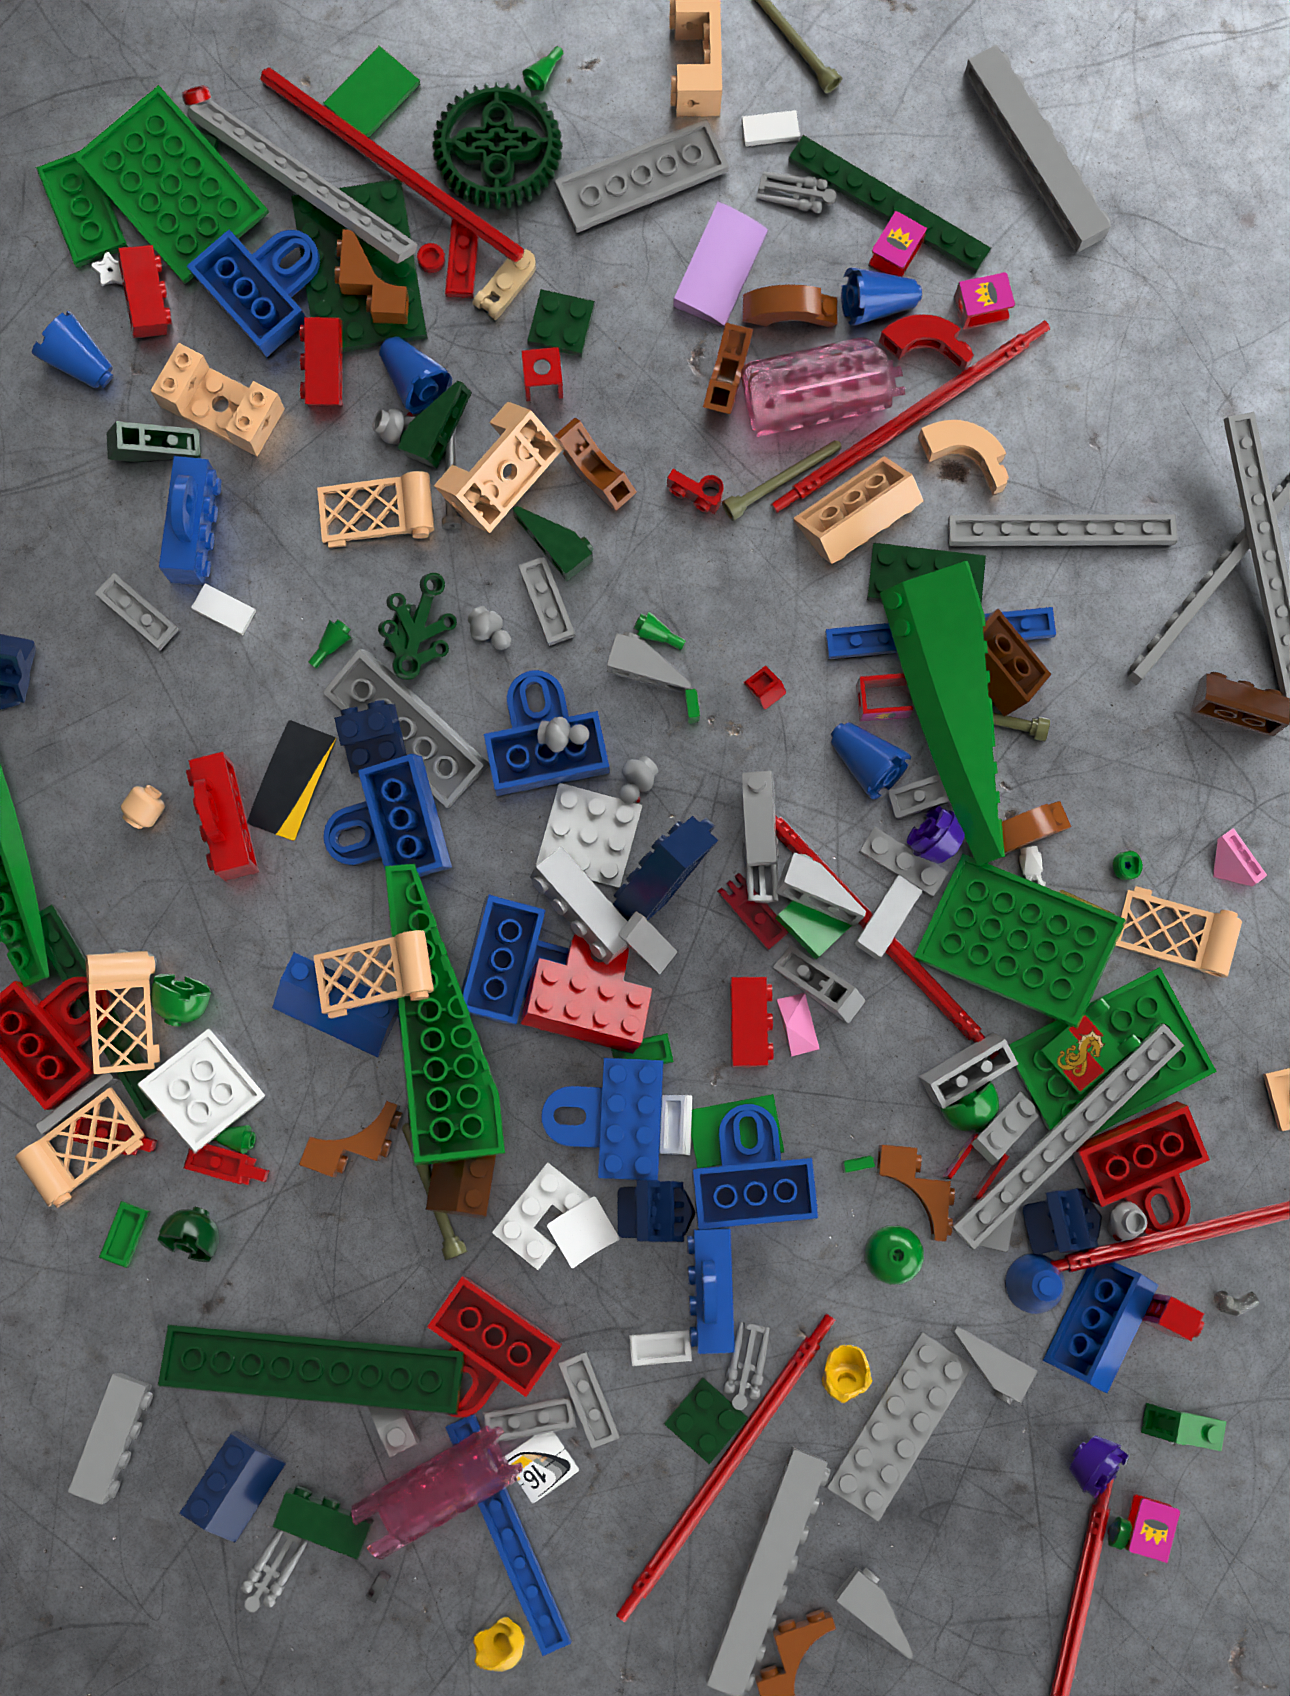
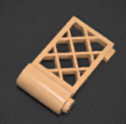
M415 471L405 473L400 477L317 487L321 537L323 544H328L329 548L345 547L346 541L406 533L412 534L413 538H426L430 532L434 531L430 478L427 472ZM396 485V495L390 503L379 496L385 487ZM365 489L371 496L360 507L351 498L358 490ZM337 493L343 497V500L332 510L326 505L325 495ZM375 499L386 506L377 519L366 511ZM348 502L358 509L349 522L338 515ZM396 503L398 505V510L394 508ZM392 510L399 516V526L387 528L381 522ZM363 514L373 521L367 531H359L353 527ZM335 517L346 525L339 534L329 535L328 526Z
M1135 886L1134 891H1127L1120 917L1127 919V916H1129L1131 922L1124 925L1115 947L1197 969L1209 975L1223 978L1228 977L1242 925V920L1237 918V913L1229 910H1221L1220 913L1208 912L1151 896L1152 890ZM1132 898L1144 901L1149 912L1136 919L1130 910ZM1150 903L1155 904V905H1159V906H1158L1157 908L1153 909V907H1152V905H1151ZM1164 907L1172 909L1178 920L1165 927L1156 914L1157 911ZM1179 911L1188 914L1182 917ZM1152 915L1160 930L1146 937L1138 922ZM1193 915L1206 918L1203 930L1193 935L1185 919ZM1181 923L1188 938L1174 944L1167 929ZM1134 924L1142 939L1134 944L1121 941L1124 929ZM1160 933H1163L1171 946L1163 952L1154 950L1149 942V939ZM1201 935L1200 942L1198 944L1195 938ZM1191 940L1197 950L1195 961L1184 959L1177 947ZM1145 943L1147 948L1138 945ZM1173 950L1176 956L1167 953Z
M425 931L404 932L397 934L395 937L313 955L322 1014H328L330 1019L346 1016L347 1009L410 996L412 1001L429 998L428 993L434 991ZM390 946L392 957L384 965L375 957L382 947ZM360 952L367 959L358 972L349 965V962L355 953ZM334 959L340 964L332 978L325 973L324 960ZM372 962L383 969L375 983L364 976ZM345 968L356 975L348 989L337 982ZM388 973L395 978L397 991L387 993L380 988ZM361 980L372 987L366 997L362 999L353 994ZM335 986L345 994L338 1004L330 1006L329 993Z
M148 951L86 955L93 1074L155 1069L154 1063L160 1062L159 1044H153L149 983L150 974H155L154 956L148 955ZM143 987V999L134 1008L123 996L130 988ZM124 988L120 994L113 990ZM96 990H109L116 996L106 1010H103L96 1004ZM119 1000L133 1010L121 1024L108 1014ZM143 1005H144V1015L139 1012L140 1008H141ZM96 1008H97L99 1011L102 1012V1014L98 1017V1019H97ZM135 1014L145 1021V1029L137 1037L124 1027ZM105 1016L118 1026L107 1040L98 1034L97 1025ZM121 1030L134 1039L123 1053L110 1044ZM144 1035L146 1036V1045L140 1041ZM98 1038L104 1042L100 1048L98 1046ZM137 1043L146 1049L147 1063L134 1064L126 1057ZM107 1046L120 1055L112 1066L100 1067L99 1055ZM123 1059L129 1063L125 1065H119Z
M108 1088L48 1134L20 1151L15 1156V1159L47 1206L55 1205L58 1208L72 1198L70 1193L74 1188L124 1151L127 1155H130L142 1146L143 1142L141 1139L145 1134L114 1089ZM108 1097L115 1105L113 1118L99 1116L100 1104ZM92 1109H94L93 1115L87 1114ZM120 1114L124 1118V1120L119 1119ZM81 1117L92 1119L89 1136L74 1133L76 1121ZM98 1120L112 1122L110 1139L95 1137ZM118 1123L128 1124L135 1135L126 1142L115 1140ZM70 1126L69 1132H63ZM57 1135L68 1136L66 1153L56 1152L49 1141ZM74 1137L88 1139L86 1157L71 1154ZM94 1141L109 1143L107 1156L103 1159L91 1158ZM114 1144H119L120 1146L114 1150ZM71 1158L85 1161L83 1173L76 1179H74L69 1171ZM91 1162H97L95 1165L90 1167Z

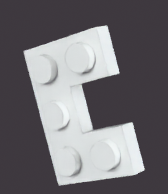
M547 1163L492 1233L534 1268L539 1270L557 1246L534 1227L552 1205L562 1213H565L592 1197L550 1163Z

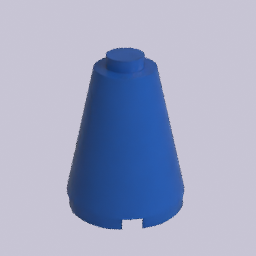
M856 267L848 268L845 271L844 277H848L847 285H842L841 302L844 316L851 319L848 322L849 325H859L915 308L922 299V288L915 279Z
M67 311L66 315L64 313L58 315L42 332L44 336L42 344L36 341L32 348V354L38 359L93 388L99 386L104 388L114 376L111 373L113 366L70 311Z
M390 337L381 344L379 356L403 406L411 413L420 414L451 387L452 377L448 370L402 338Z
M851 722L846 724L840 723L831 733L833 737L831 740L832 746L866 794L873 800L882 796L879 791L884 787L888 790L891 789L909 766L905 760H911V755L906 751Z
M1033 1253L1017 1258L1009 1266L1005 1277L1006 1290L1010 1301L1017 1308L1027 1313L1041 1314L1050 1311L1060 1302L1065 1290V1279L1063 1272H1060L1050 1263L1054 1261L1053 1259L1043 1254Z

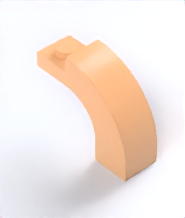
M944 420L921 428L918 439L929 462L950 454L967 456L980 467L992 495L1004 491L1008 483V473L1005 467L999 465V463L1003 461L1006 452L1000 442L989 431L979 425L962 420Z

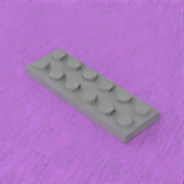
M705 119L556 179L555 186L575 231L578 233L729 172V165L708 120Z
M920 1332L826 1487L879 1522L973 1365L923 1332Z

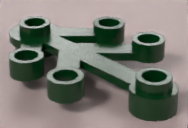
M435 572L424 575L420 580L422 595L414 621L406 607V599L403 594L394 593L387 597V607L396 612L408 638L406 648L397 634L398 626L393 620L382 621L378 626L379 634L387 638L394 652L393 671L402 680L414 679L419 674L422 664L434 658L444 657L449 652L448 644L444 640H437L430 644L429 649L417 654L420 642L442 631L453 630L457 625L456 617L451 613H446L439 616L436 622L425 627L434 596L441 594L445 589L444 578ZM428 580H430L433 583L432 590H429L427 588ZM394 597H397L400 601L398 607L393 604ZM445 617L450 620L449 627H446L444 624ZM386 624L391 626L390 634L385 632L384 627ZM437 644L442 646L441 654L436 651ZM403 661L409 664L407 671L402 668Z

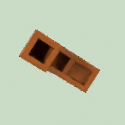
M786 284L758 288L743 294V321L767 327L780 321L799 320L831 328L837 325V297L821 294V288L808 285Z
M725 323L716 363L709 380L703 404L704 408L731 414L743 375L753 329Z
M574 418L554 435L564 450L562 454L573 469L614 510L617 511L637 493L626 474L601 452L580 420Z
M1057 801L1049 805L1044 804L1003 821L1004 854L1007 855L1030 843L1071 828L1072 826L1061 802Z

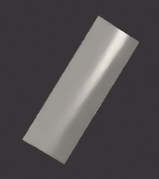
M358 649L323 691L341 710L351 707H357L358 712L367 710L368 703L384 700L385 705L395 704L407 755L415 754L422 756L432 795L446 808H450L462 793L490 766L483 756L368 650Z

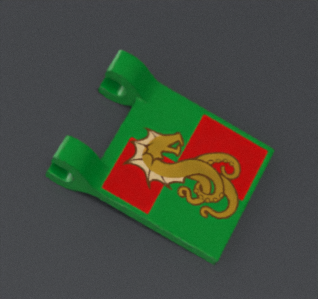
M1099 998L1085 1011L1078 1028L1071 1025L1067 1026L1041 1049L1043 1054L1079 1095L1142 1044L1134 1034L1129 1035L1119 1044L1098 1021L1097 1017L1110 1007L1103 998Z

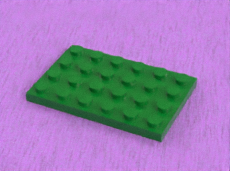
M159 85L74 155L76 161L150 245H153V249L184 284L194 277L187 268V265L226 231L230 230L239 239L269 214L265 205Z
M962 853L914 958L924 964L1078 1028L1124 928L1126 919L988 863L978 866L973 857Z
M1161 967L1100 997L1110 1007L1097 1019L1119 1044L1131 1034H1134L1142 1042L1160 1024H1165L1184 1046L1092 1136L1217 1072ZM1096 999V1000H1094L1093 1002L1089 1003L1087 1009H1088L1093 1003H1095L1098 999ZM1059 1020L1009 1044L1018 1062V1065L1014 1067L1034 1105L1040 1112V1116L1048 1131L1055 1127L1127 1057L1125 1056L1079 1095L1041 1051L1046 1044L1069 1026V1024Z

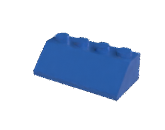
M295 952L280 979L272 1007L377 1058L398 1017L397 1000L395 999L347 1009L346 1016L330 1019L328 1014H322L315 963ZM324 966L325 973L332 978L336 971ZM341 974L337 982L348 989L353 979ZM359 983L353 994L362 999L366 997L371 988ZM335 986L329 993L330 1006L338 1004L345 994Z
M1116 1262L1087 1268L1043 1361L1107 1394L1159 1285L1143 1274Z

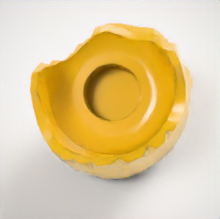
M840 1345L829 1353L821 1380L823 1387L832 1398L841 1403H846L858 1396L859 1393H864L871 1385L870 1367L864 1352L860 1348L852 1345Z
M509 1617L499 1619L492 1627L484 1629L474 1636L473 1643L476 1650L474 1662L477 1667L484 1670L503 1672L513 1668L519 1662L522 1656L525 1636L521 1628Z

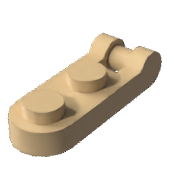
M524 249L523 257L517 263L507 258L483 290L477 293L472 304L478 309H485L488 311V316L497 320L536 270V259L531 251ZM494 295L499 300L494 303L490 298Z

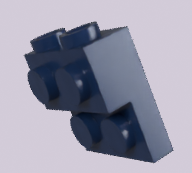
M384 700L368 703L367 710L358 712L357 707L340 710L341 716L334 718L340 746L345 747L351 774L358 773V770L407 755L395 704L385 705Z

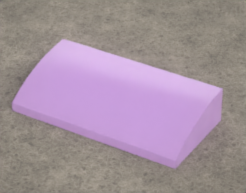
M717 202L675 294L673 307L724 328L768 229L742 212Z

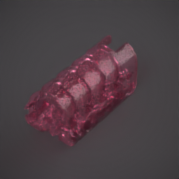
M866 337L747 363L741 371L748 418L752 431H756L757 437L888 409L892 407L894 396L905 395V387H897L895 382L896 377L903 376L901 366L893 367V360H887L886 353ZM834 350H842V351H843V352H839V353H835V354H830V353H831L832 351H834ZM780 362L788 363L785 365L776 366Z
M488 1425L354 1503L351 1513L355 1525L378 1512L389 1534L368 1545V1551L377 1559L382 1560L518 1480L516 1476L523 1471V1466L521 1463L509 1465L505 1455L501 1453L500 1446L496 1442L504 1433V1430L500 1426L491 1429Z

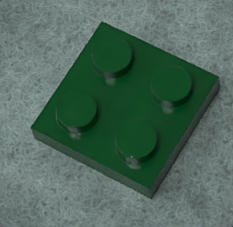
M540 289L527 340L528 345L540 348L559 347V352L582 357L595 301Z
M702 1377L666 1419L664 1425L710 1464L745 1423L748 1416L741 1410L735 1409L731 1401Z

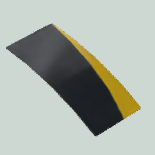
M289 720L266 770L247 823L294 841L336 737Z

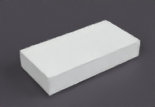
M796 110L742 116L741 122L745 147L798 141L800 139Z
M204 584L191 607L193 611L242 636L256 613L254 608L207 584Z
M662 1095L659 1154L690 1155L691 1095Z
M689 1330L630 1335L632 1366L692 1361Z

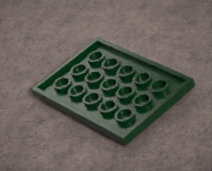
M392 179L338 188L411 239L403 187L400 180ZM299 194L292 195L296 229L305 233L313 240L320 255L319 269L314 278L305 285L310 317L340 318L342 320V352L381 346L384 340L390 337H400L406 342L427 339L414 254L397 264L356 235L376 276L388 284L407 287L409 295L407 324L374 323L371 312H367L366 309L367 295L342 294L339 284H335V267L340 266L341 257H337V240H342L343 229H348ZM300 248V255L302 258L304 256L305 250L303 248Z

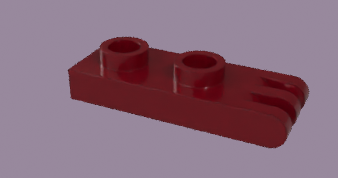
M737 873L734 877L741 886L738 888L729 880L726 885L732 891V894L728 895L722 887L717 890V893L766 950L769 951L789 932L775 919L777 915L767 903L748 901L746 879L741 873ZM753 888V895H759Z

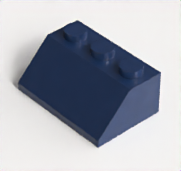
M236 1430L230 1433L179 1514L207 1532L236 1542L286 1465V1462Z

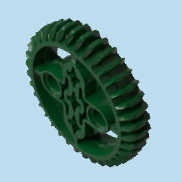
M497 81L492 88H489V85L485 82L484 89L481 90L474 85V92L471 94L465 89L463 92L464 98L456 95L454 98L455 105L448 103L446 106L448 112L441 111V120H437V130L433 132V157L436 161V169L441 172V179L446 181L449 189L454 188L457 197L463 194L466 203L473 198L476 207L481 201L484 202L486 209L490 207L491 203H494L497 210L500 209V204L506 203V207L510 209L511 202L516 201V204L520 206L522 198L530 202L532 192L539 196L541 193L540 186L547 188L549 185L547 179L553 180L555 177L554 171H557L559 168L558 161L562 158V152L560 151L563 148L562 141L560 140L562 135L558 129L559 123L557 119H554V113L552 110L548 111L546 102L540 103L538 94L531 98L529 88L521 93L519 84L513 90L508 82L504 88L500 87ZM507 105L522 109L534 117L540 124L545 137L541 138L530 127H514L513 113ZM486 106L481 115V127L463 128L457 135L450 138L455 126L463 117L475 109ZM496 117L503 118V120L500 122L492 121V119ZM541 153H545L542 163L532 175L522 182L508 186L514 176V164L531 163ZM450 154H455L466 164H481L482 179L489 187L475 184L462 176L455 168ZM495 169L503 170L501 174L491 173Z

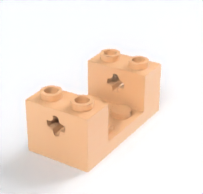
M670 0L669 29H675V40H703L702 49L704 54L703 64H677V74L671 75V106H676V117L720 116L722 99L720 0Z
M180 343L177 344L150 390L161 408L257 457L285 410L278 393L255 381L251 383L249 388L209 368L202 354ZM219 400L229 402L228 408L223 412L214 410V405Z
M507 402L489 422L501 436L475 466L468 472L451 465L434 485L467 523L488 533L496 527L563 450L531 410L511 402ZM507 464H511V474L504 478L503 469Z

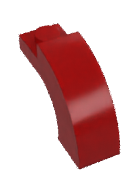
M918 314L898 319L881 332L879 343L899 360L913 349L930 348L940 352L962 372L971 365L975 355L966 342L957 340L961 330L960 327L947 319L934 315Z

